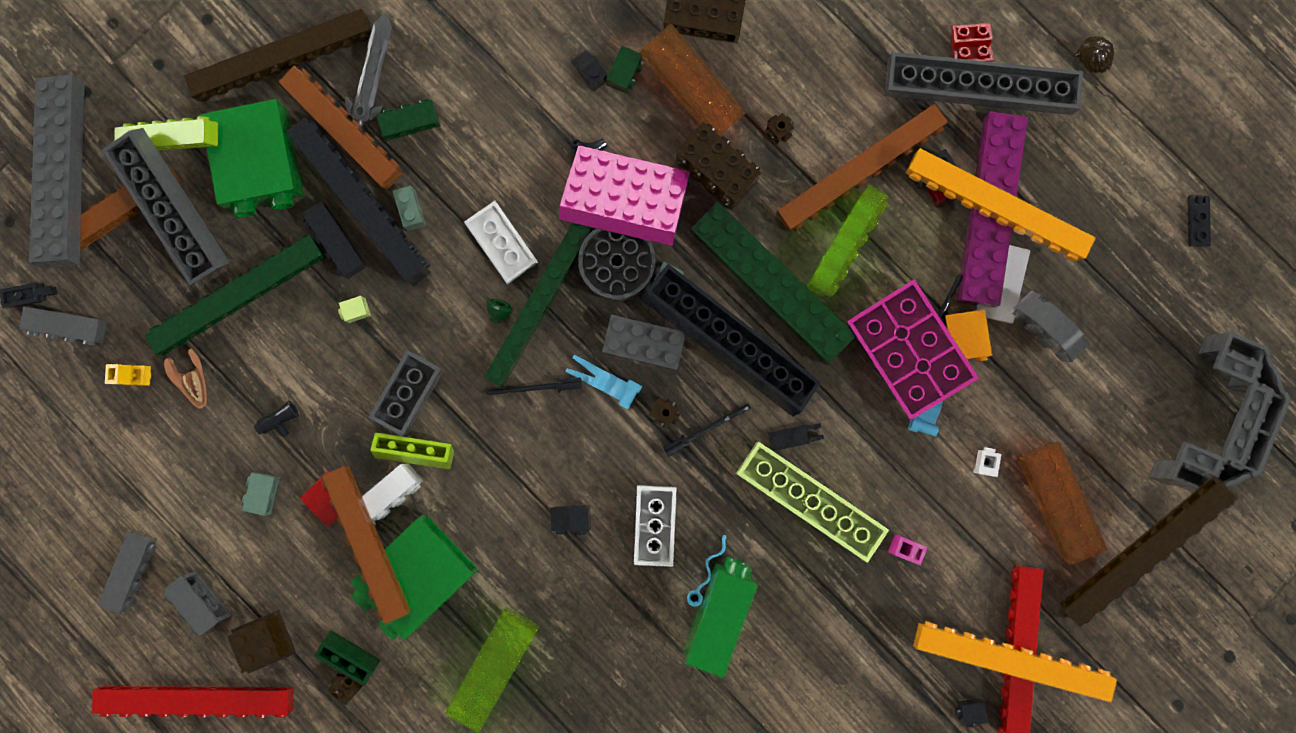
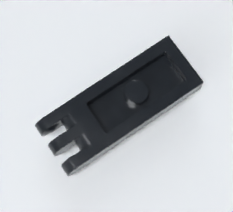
M1189 195L1188 247L1211 246L1210 196L1204 195L1202 203L1201 195L1196 197Z

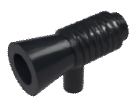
M288 400L277 411H273L259 419L254 425V429L261 435L277 428L281 436L284 437L289 432L283 422L299 417L298 410Z

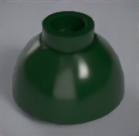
M490 299L486 304L490 321L494 323H501V320L506 319L513 310L509 303L500 299Z

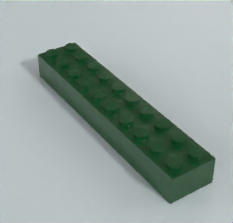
M719 202L691 228L690 233L826 365L856 337L840 319Z

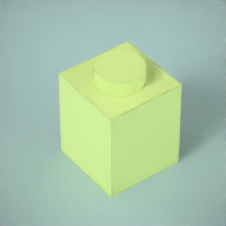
M358 296L339 303V315L342 320L344 319L348 323L371 316L365 297Z

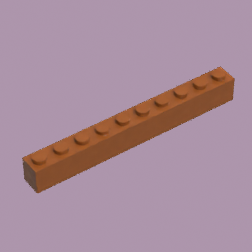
M933 104L780 208L776 215L788 232L791 230L798 231L804 226L803 222L808 219L812 221L820 215L819 211L824 208L827 211L833 207L835 200L841 198V200L845 199L851 194L850 190L855 187L859 189L867 183L866 179L869 177L874 179L882 173L881 169L885 166L888 168L892 167L898 162L897 158L902 155L906 157L914 151L913 147L916 145L921 147L929 141L928 137L932 134L935 136L939 135L945 130L943 127L948 123L938 107Z

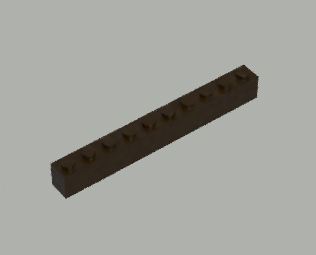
M359 9L186 74L184 78L191 97L198 102H205L210 100L212 96L224 95L228 93V90L234 88H243L252 81H261L265 76L277 75L281 73V70L291 69L293 66L298 67L300 63L314 61L317 57L330 55L340 48H349L358 41H367L370 39L372 29L367 15L363 9Z
M1214 475L1060 602L1063 611L1080 627L1083 624L1089 623L1093 616L1099 611L1105 610L1110 602L1121 597L1123 592L1130 586L1137 584L1142 576L1150 573L1158 563L1166 560L1175 549L1182 547L1191 536L1198 534L1202 527L1214 521L1218 514L1230 508L1238 498Z

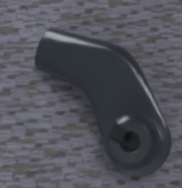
M603 138L592 143L581 142L578 139L571 141V150L576 153L578 145L600 151L608 147Z

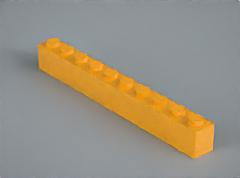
M921 148L915 153L906 171V174L912 180L926 183L928 188L943 192L944 196L949 199L961 201V204L967 208L973 207L979 210V214L982 216L992 217L996 219L998 224L1008 225L1014 228V232L1020 235L1026 234L1030 236L1031 240L1035 243H1043L1049 246L1048 248L1051 251L1065 254L1066 258L1071 261L1077 262L1085 259L1095 240V237Z
M927 621L925 624H918L913 646L918 650L1112 702L1117 679L1112 677L1109 671L1098 669V672L1093 671L1091 666L1079 663V666L1071 665L1072 661L1060 658L1059 661L1053 660V656L1041 653L1038 656L1033 654L1032 650L1021 648V651L1016 650L1014 645L1002 642V645L994 644L995 640L986 637H983L982 640L976 639V635L964 632L961 635L956 633V630L953 628L944 627L943 630L937 628V624Z

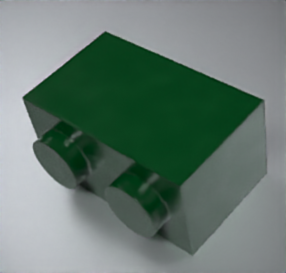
M622 45L606 78L607 85L626 94L629 89H633L637 80L635 76L637 72L640 73L645 63L643 62V54Z

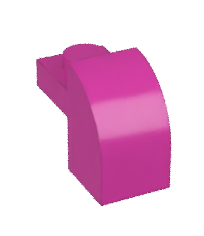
M894 534L887 552L921 566L928 547Z

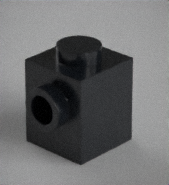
M981 699L957 701L955 716L966 727H977V724L987 723L986 707Z

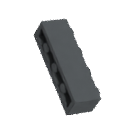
M23 306L19 329L27 330L26 334L39 336V333H45V338L58 339V336H62L64 341L76 343L77 339L83 340L82 344L95 346V342L103 343L107 321Z
M136 530L127 532L98 602L99 606L116 613L128 611L134 603L133 596L141 586L140 579L142 574L146 572L149 566V557L156 549V538Z

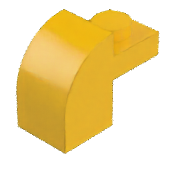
M106 364L105 384L150 385L151 366Z

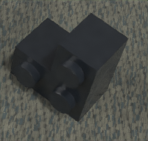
M590 505L556 506L550 508L551 531H556V534H568L567 531L574 532V535H586L587 531H590Z

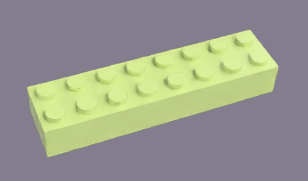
M756 442L736 472L741 478L867 563L889 531V529L760 442Z

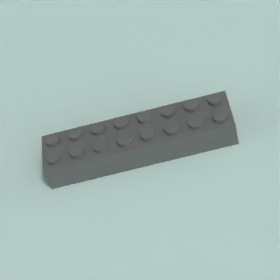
M144 128L129 130L102 149V152L189 285L207 278L230 263Z

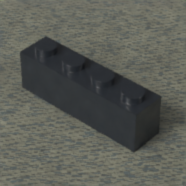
M320 201L302 213L305 217L303 222L309 230L312 229L316 234L314 235L315 240L319 245L324 246L326 257L330 261H334L336 264L334 268L340 277L344 276L349 279L367 267L324 202Z

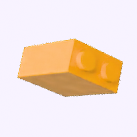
M985 310L945 315L946 328L967 360L976 359V362L987 361V357L992 356Z

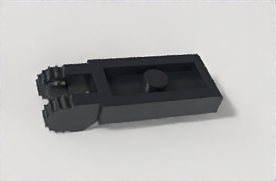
M821 423L769 432L768 438L771 450L787 449L824 439V436L820 434L809 438L807 430L821 428Z

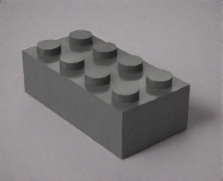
M611 315L602 353L677 371L686 334L679 330Z
M406 350L368 418L402 437H407L443 374L444 369L414 352Z

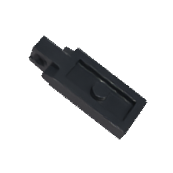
M31 283L0 289L1 306L3 309L41 303L42 301H47L46 296L57 295L56 287H45L43 283Z

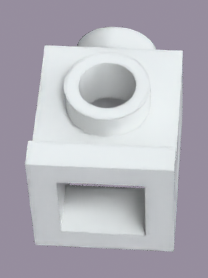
M984 447V450H978L973 473L998 477L1001 454L995 453L996 449ZM985 458L989 460L987 465H984Z

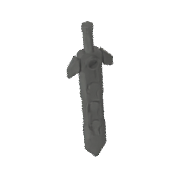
M386 13L373 24L355 104L348 97L345 100L347 112L362 127L364 122L376 119L377 115L381 114L383 108L382 106L373 108L392 31V26Z

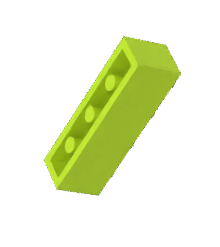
M375 433L370 450L373 456L378 459L449 470L454 455L451 444Z

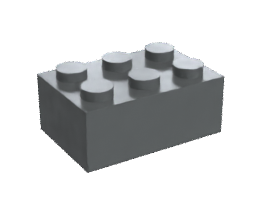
M196 571L181 575L163 590L166 600L176 607L178 615L189 623L191 631L199 637L214 631L232 616Z

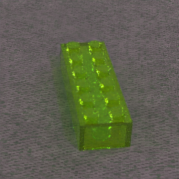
M868 185L863 190L806 285V288L814 295L823 300L835 295L839 288L838 281L841 282L849 271L847 268L848 264L851 265L859 254L857 249L864 246L869 238L866 235L867 232L870 233L879 221L876 217H879L889 203L886 202L889 197L888 195L871 185Z
M506 607L446 710L445 715L479 733L540 626Z

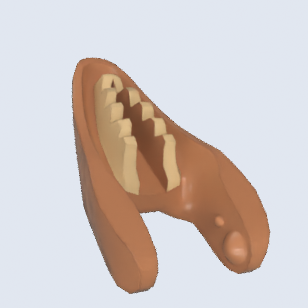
M193 348L188 350V355L191 357L196 369L185 374L178 372L174 360L170 357L166 358L164 368L169 379L195 407L203 408L207 403L206 384L201 361Z

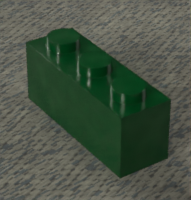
M429 99L420 100L418 104L414 105L405 104L396 110L386 109L377 115L382 136L386 141L441 126L436 105L433 100Z
M330 631L323 639L314 655L317 659L363 686L369 681L381 661L333 631Z

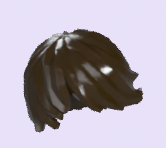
M1093 36L1081 44L1075 55L1080 57L1079 62H1082L1089 72L1104 73L1107 69H1111L1112 61L1114 60L1113 44L1106 38Z

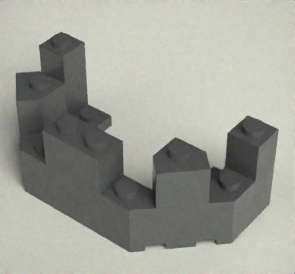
M1233 332L1205 336L1198 353L1215 361L1212 369L1231 376L1227 387L1245 394L1224 444L1221 456L1188 442H1183L1176 460H1155L1149 478L1166 485L1181 487L1193 493L1214 475L1227 487H1230L1247 478L1262 474L1291 399L1288 392H1285L1281 383L1283 380L1277 367L1273 365L1269 348Z

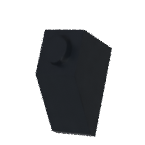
M585 50L571 61L593 92L606 83L608 74L597 59Z

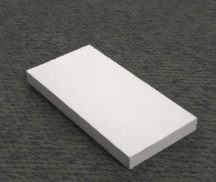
M493 201L464 221L507 285L538 264V261L496 201Z
M1009 245L1001 305L996 308L977 305L975 311L985 310L986 318L1013 324L1015 318L1012 314L1014 312L1013 308L1019 301L1030 250Z

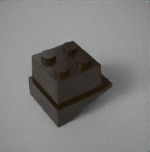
M280 610L236 627L227 636L241 673L247 671L249 674L296 654Z

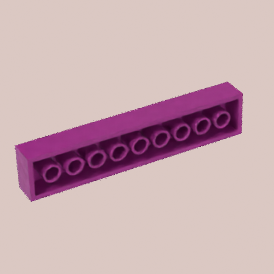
M990 111L983 119L975 176L1016 197L1028 117ZM973 207L970 208L961 267L962 280L958 287L956 302L996 308L1001 305L1012 227L1000 225L992 217L982 216L979 214V210Z

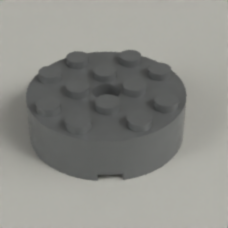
M596 228L583 241L579 251L578 262L581 276L587 287L594 294L609 301H626L638 296L645 290L654 276L656 259L653 245L649 240ZM615 257H620L623 262L619 266H614L612 260Z
M1030 291L1013 308L1014 312L1012 314L1025 324L1023 328L1029 334L1039 337L1037 341L1044 348H1051L1062 362H1073L1090 345L1089 341L1086 338L1083 340L1084 334L1056 306L1049 301L1046 303L1044 299H1041L1042 296L1040 294Z

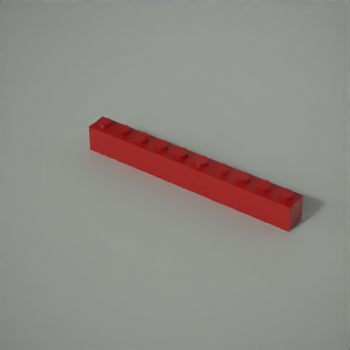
M1014 565V570L1011 571V581H1013L1012 589L1009 591L1011 609H1008L1007 618L1010 621L1009 628L1006 630V639L1008 644L1014 645V649L1020 651L1021 648L1030 649L1036 655L1043 569ZM1003 673L1005 682L1004 687L1001 689L1003 706L999 710L1001 726L998 727V733H1030L1034 681Z
M100 686L92 690V714H100V717H109L112 714H119V717H129L132 714H138V717H149L151 714H158V717H169L170 714H177V717H188L190 714H197V717L202 718L208 717L210 714L216 715L218 718L228 717L229 715H236L237 718L247 717L248 715H255L256 718H264L267 715H275V718H284L293 711L294 687Z

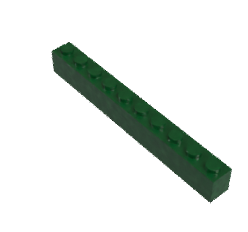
M572 223L485 373L484 378L500 387H504L579 257L583 241L595 229L594 227Z
M304 235L294 245L282 248L279 254L267 257L261 265L252 266L246 274L234 277L228 285H221L215 289L213 294L201 297L198 303L184 307L182 309L183 312L180 314L172 315L165 320V323L151 327L149 329L150 332L144 336L155 355L164 356L323 260L326 256L314 237Z

